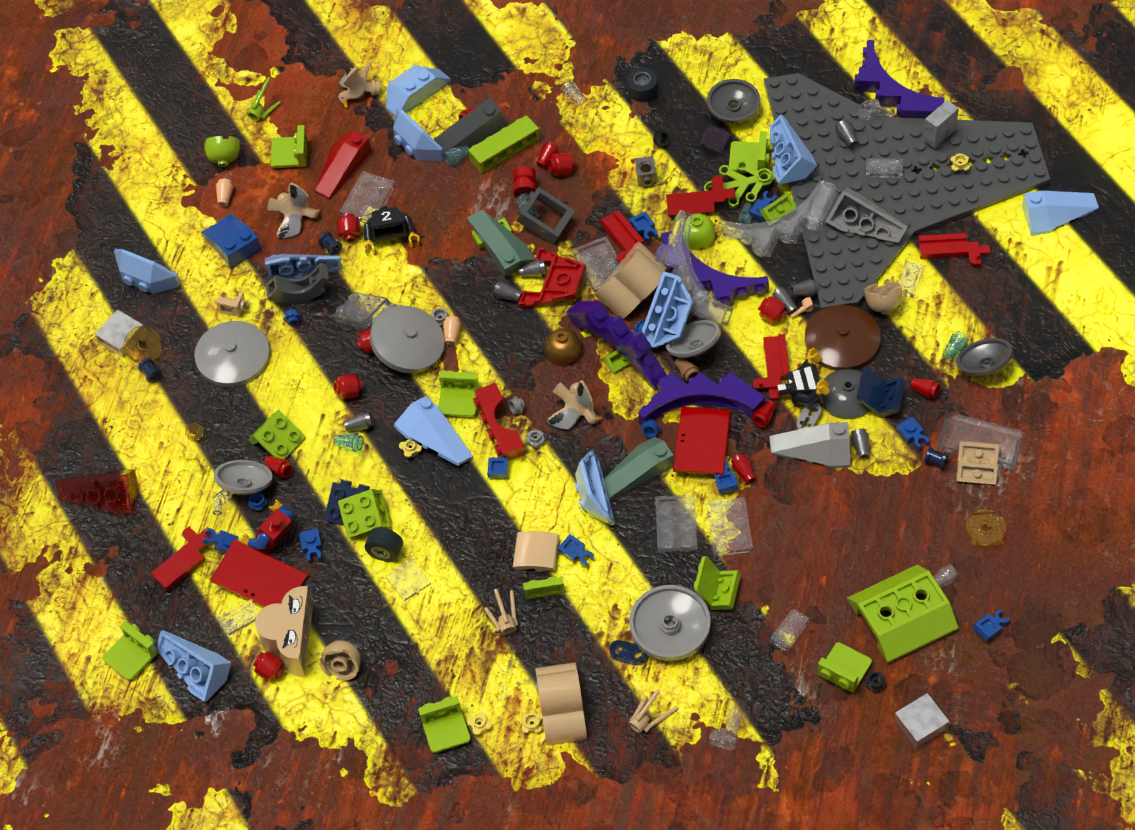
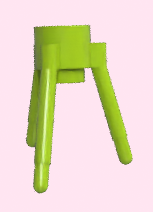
M270 77L266 79L262 89L258 90L247 112V116L254 121H259L260 118L264 120L270 112L281 104L278 101L264 112V106L259 103L271 79Z

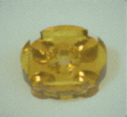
M137 326L126 334L123 349L134 362L140 363L147 358L154 360L161 352V338L153 328ZM139 340L141 342L146 341V349L139 347Z
M980 509L967 519L965 531L972 545L993 547L1002 543L1006 533V523L1002 516L999 517L995 514V511ZM983 525H987V528H991V530L984 531L981 528H983Z

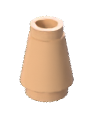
M219 179L218 183H216L217 205L221 207L228 206L234 188L231 180Z
M448 316L443 321L444 338L447 345L456 344L461 328V322L458 317Z

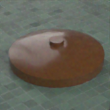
M833 305L818 311L806 326L805 346L807 352L812 348H816L822 357L818 364L833 371L860 369L875 358L880 348L881 333L877 322L869 313L855 306Z

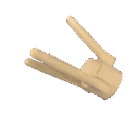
M495 588L494 592L502 614L498 618L499 621L495 619L487 607L484 610L495 625L497 632H501L503 635L511 634L516 631L518 626L514 591H510L511 617L510 614H506L498 589Z
M660 690L655 691L646 705L645 702L648 696H644L635 713L629 719V726L637 733H641L643 730L647 733L651 727L678 709L675 706L651 723H648L650 719L645 713L660 693Z

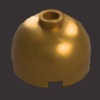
M559 328L547 336L544 352L552 364L568 366L569 363L576 362L580 358L582 344L579 336L574 331L567 328Z

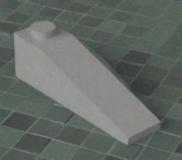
M848 187L842 191L825 221L844 232H853L899 243L908 228L907 225Z
M848 422L825 423L770 436L771 455L793 460L795 458L806 460V463L813 464L815 462L823 464L824 467L828 468L850 467Z

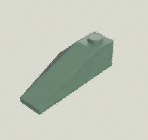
M483 209L467 217V221L504 278L519 270V267L534 261L535 257L528 246Z
M653 437L639 444L604 478L609 500L673 468L674 455L663 440Z

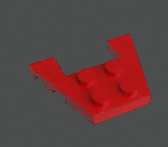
M539 247L534 261L537 259L545 260L546 265H550L541 292L522 291L518 302L521 309L576 299L587 270L583 263L568 257H560L553 251L548 252L545 248Z

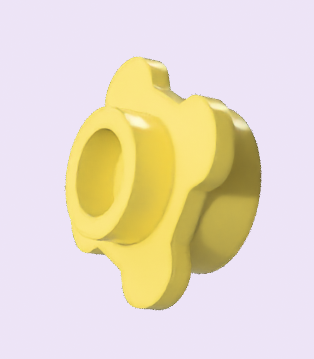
M964 154L952 156L951 162L953 165L951 169L953 171L969 170V158Z
M414 439L399 444V448L403 450L405 457H414L422 450L421 445H418Z
M479 712L474 718L470 717L467 720V724L472 727L473 734L475 735L483 734L491 728V722L487 721L484 712Z
M528 713L522 716V731L524 733L529 731L541 732L540 721L542 716L540 714Z

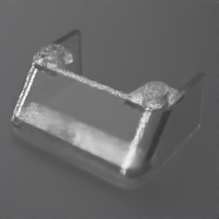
M950 413L944 419L937 449L941 450L943 448L945 452L955 453L959 449V440L999 444L998 462L1001 463L1000 466L1014 470L1017 466L1026 433L964 415Z

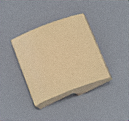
M959 440L956 481L996 485L999 444Z
M539 531L518 532L513 568L516 571L535 569L536 572L555 570L560 535Z

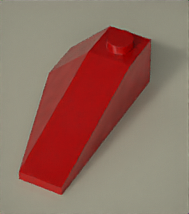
M355 130L341 135L330 150L315 188L317 194L329 200L371 152L369 137Z

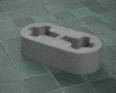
M820 404L805 405L797 420L796 430L803 429L802 426L806 422H808V427L817 425L822 411ZM815 409L816 412H813L812 416H809L810 411Z

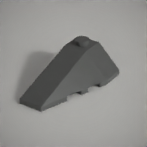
M489 97L435 137L434 141L443 148L445 155L476 145L487 137L499 132L502 128L507 127L508 124L492 98Z

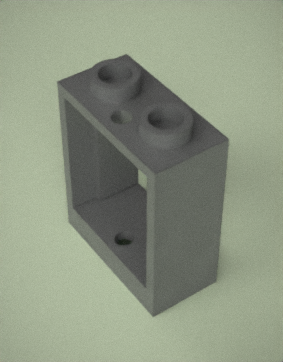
M538 187L535 193L533 191L530 192L526 199L528 201L527 205L523 204L517 212L520 215L517 222L554 245L575 210ZM536 199L563 216L555 229L550 228L527 213Z

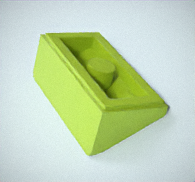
M618 350L602 358L613 374L631 364Z

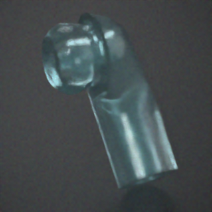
M748 203L743 205L739 213L740 223L751 222L752 217L749 212L752 205Z

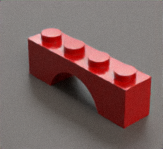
M493 383L474 390L475 398H473L475 408L480 409L482 413L480 418L483 425L487 424L489 429L487 434L490 441L494 440L496 445L494 450L497 457L508 458L509 461L525 455L524 445L518 431L501 427L495 419L497 413L504 407L503 398L497 384Z

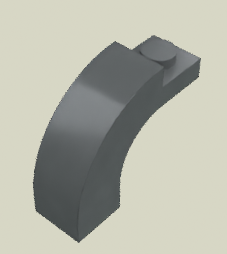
M320 263L310 274L297 279L275 275L266 284L267 300L292 304L309 301L325 292L324 284L329 280L327 265Z

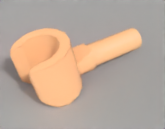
M810 297L803 299L801 302L803 306L790 314L792 319L804 311H813L814 306Z

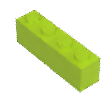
M527 115L517 119L511 125L502 128L499 132L468 149L469 161L483 174L540 140L539 128Z

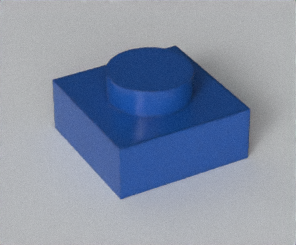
M489 457L488 478H507L508 458Z

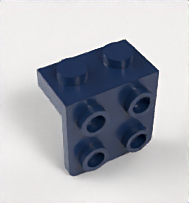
M868 367L863 368L857 399L881 418L898 413L906 380L900 376L885 381Z
M341 479L340 482H333L325 520L344 525L338 501L370 490V486L364 484L354 486L352 481Z

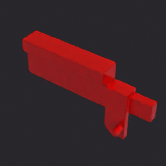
M716 175L712 178L711 191L666 194L668 216L714 212V202H724L726 198H735V188L723 189L722 175Z
M619 210L601 219L600 225L623 251L618 253L616 257L619 264L637 242L640 241L644 245L643 238Z
M966 233L921 235L918 238L920 259L968 256L969 263L977 266L981 265L980 256L990 255L989 245L979 246L978 241L967 242Z
M785 334L763 337L767 377L756 378L753 381V388L755 390L769 389L771 401L779 400L777 385H780L781 381L787 380V373L789 372Z
M190 526L184 529L182 535L188 543L151 572L152 577L166 592L205 562V558L200 552L208 546L202 542L205 537L210 538L208 534L204 533L207 528L198 535Z

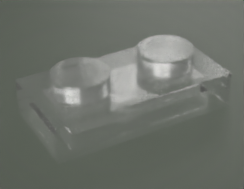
M866 158V177L903 178V159Z
M906 260L898 281L902 288V295L914 297L924 271L923 264Z
M249 600L216 620L226 637H229L254 623L259 611L253 601Z
M792 608L771 636L770 642L788 652L809 623V618Z

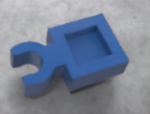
M765 191L763 193V200L757 199L749 212V216L766 223L760 210L777 200V195L775 194L772 198H768V191Z
M646 211L630 218V224L639 235L644 234L646 243H650V235L658 239V232L654 229L655 224Z
M913 417L896 426V430L907 443L914 442L916 450H921L919 442H924L926 446L929 445V438L922 435L924 429Z
M725 461L724 474L714 475L719 494L738 490L733 470L729 471L728 462Z
M207 528L204 533L208 534L210 538L205 537L202 542L206 545L214 544V550L226 554L233 540H238L239 536L223 530L216 534L215 530Z
M318 528L300 532L299 537L302 551L306 553L308 563L311 564L312 556H317L318 560L322 561L321 552L318 550L322 549Z
M571 534L558 547V552L572 562L576 558L579 559L581 566L587 568L588 562L584 558L594 559L592 552L584 551L586 545Z
M1000 609L995 612L993 617L987 614L974 623L972 628L987 642L1001 632L1002 627L1008 624L1010 618L1001 619L999 616L1002 610Z

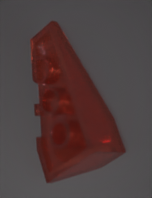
M135 469L111 471L55 481L59 500L92 506L94 509L108 510L114 514L134 511L138 492Z

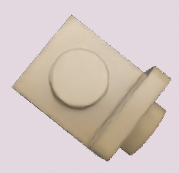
M239 292L236 300L229 297H218L216 304L219 313L240 318L242 311L246 309L247 301L244 294Z

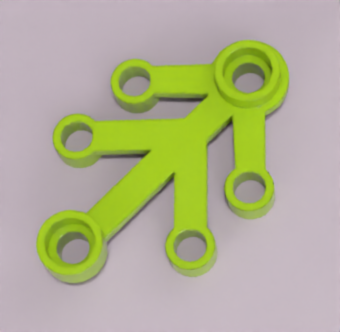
M739 161L737 163V171L739 173L747 172L752 175L751 177H745L731 170L727 165H722L719 168V175H722L723 178L730 177L735 180L723 183V189L738 188L735 192V198L728 199L729 207L735 209L739 206L741 196L751 184H755L751 192L746 194V202L754 204L762 187L772 183L773 173L767 168L757 170L747 165L745 161ZM712 181L704 185V191L712 189ZM750 196H753V197H754L753 200H750V199H748V198H749ZM731 201H736L737 203H736V204H731L730 202H731Z

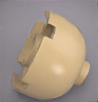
M888 281L884 282L882 286H878V283L864 289L867 305L872 310L881 312V314L892 313V310L901 303L902 288L899 282Z
M337 640L328 644L323 650L319 664L322 671L329 677L332 674L333 676H338L336 680H350L356 676L360 669L361 656L355 645L344 640Z

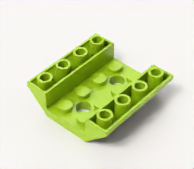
M915 565L847 597L856 615L862 614L878 639L877 648L887 664L958 630L950 602L929 570L919 565ZM923 593L927 598L919 600L916 598V595ZM888 610L891 612V615L884 617L880 612Z

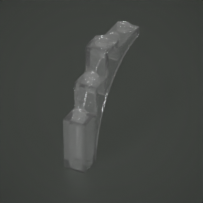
M819 180L813 192L801 205L788 214L771 221L740 224L723 220L720 226L722 234L729 239L735 238L744 244H751L753 252L758 256L771 257L778 239L784 243L791 242L796 244L804 225L808 229L822 231L838 195L837 185Z
M680 210L679 214L675 217L673 231L669 234L668 245L661 243L660 247L656 250L655 261L674 267L671 274L682 278L693 300L690 310L691 314L728 326L734 308L714 298L698 279L692 265L689 250V232L693 214Z

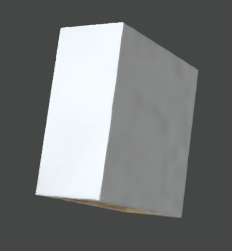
M946 100L925 119L923 141L935 149L956 130L959 108Z
M117 309L95 333L99 344L124 358L146 332L143 324Z
M928 693L895 712L894 721L916 749L949 728L950 722Z

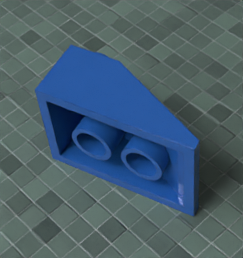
M232 214L201 232V235L231 269L261 251L259 240L255 233Z

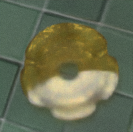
M191 423L187 426L185 435L191 441L199 440L203 437L204 429L198 423Z

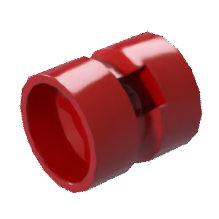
M521 166L513 171V196L515 198L525 201L531 191L535 193L536 171L533 168Z

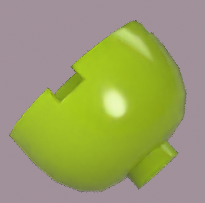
M215 136L206 139V143L204 142L206 157L212 163L218 164L219 167L228 166L239 155L240 142L236 137L229 136V139H223V136Z
M701 213L688 215L680 224L679 230L688 249L694 251L703 247L706 249L713 244L715 240V226L706 215Z

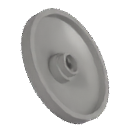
M400 305L387 308L375 318L370 330V344L375 355L385 365L399 372L419 373L430 369L438 362L444 349L445 339L440 325L431 315L416 307Z
M228 321L212 327L203 334L195 348V362L198 371L208 382L221 387H237L253 381L265 370L270 358V347L264 333L253 324L243 321Z
M678 585L658 586L641 595L633 605L629 618L630 633L635 644L647 655L665 661L680 660L696 653L706 642L710 632V613L703 599L692 590Z

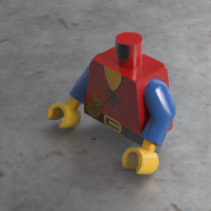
M276 499V503L272 507L269 506L273 513L260 525L255 539H250L245 533L242 535L243 538L237 541L254 549L265 550L270 553L294 528L292 522L294 512L283 506Z

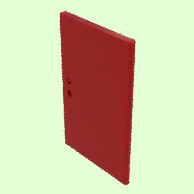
M681 406L673 472L724 474L731 410Z
M234 539L212 575L210 582L257 605L266 607L270 604H282L286 593L293 588L302 586L308 574Z

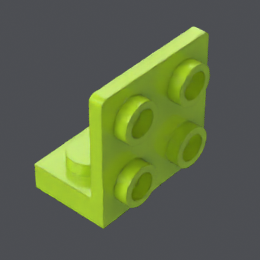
M297 125V133H294V137L272 138L271 168L306 166L308 138L305 125Z
M277 410L259 427L248 441L252 445L259 442L273 457L285 459L305 438V435L280 410Z
M370 489L338 501L348 538L369 532L376 527L392 528L382 490Z

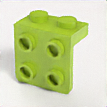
M760 131L759 142H731L729 168L738 172L737 163L739 161H745L747 165L757 170L765 168V164H769V153L766 152L770 150L771 139H767V132Z
M440 371L441 391L438 408L443 415L474 417L476 415V408L473 402V398H475L474 390L480 387L478 373L470 371Z
M703 556L698 566L694 590L711 610L733 609L741 574L738 570L720 571L707 556Z
M124 621L119 626L123 636L103 655L102 659L126 680L130 681L158 652L154 645L155 641L149 635L144 636L135 624L130 625Z
M838 642L834 645L826 659L823 657L820 659L817 675L854 693L869 669L872 660Z
M458 696L446 697L442 701L427 703L418 708L432 753H438L470 742V735Z

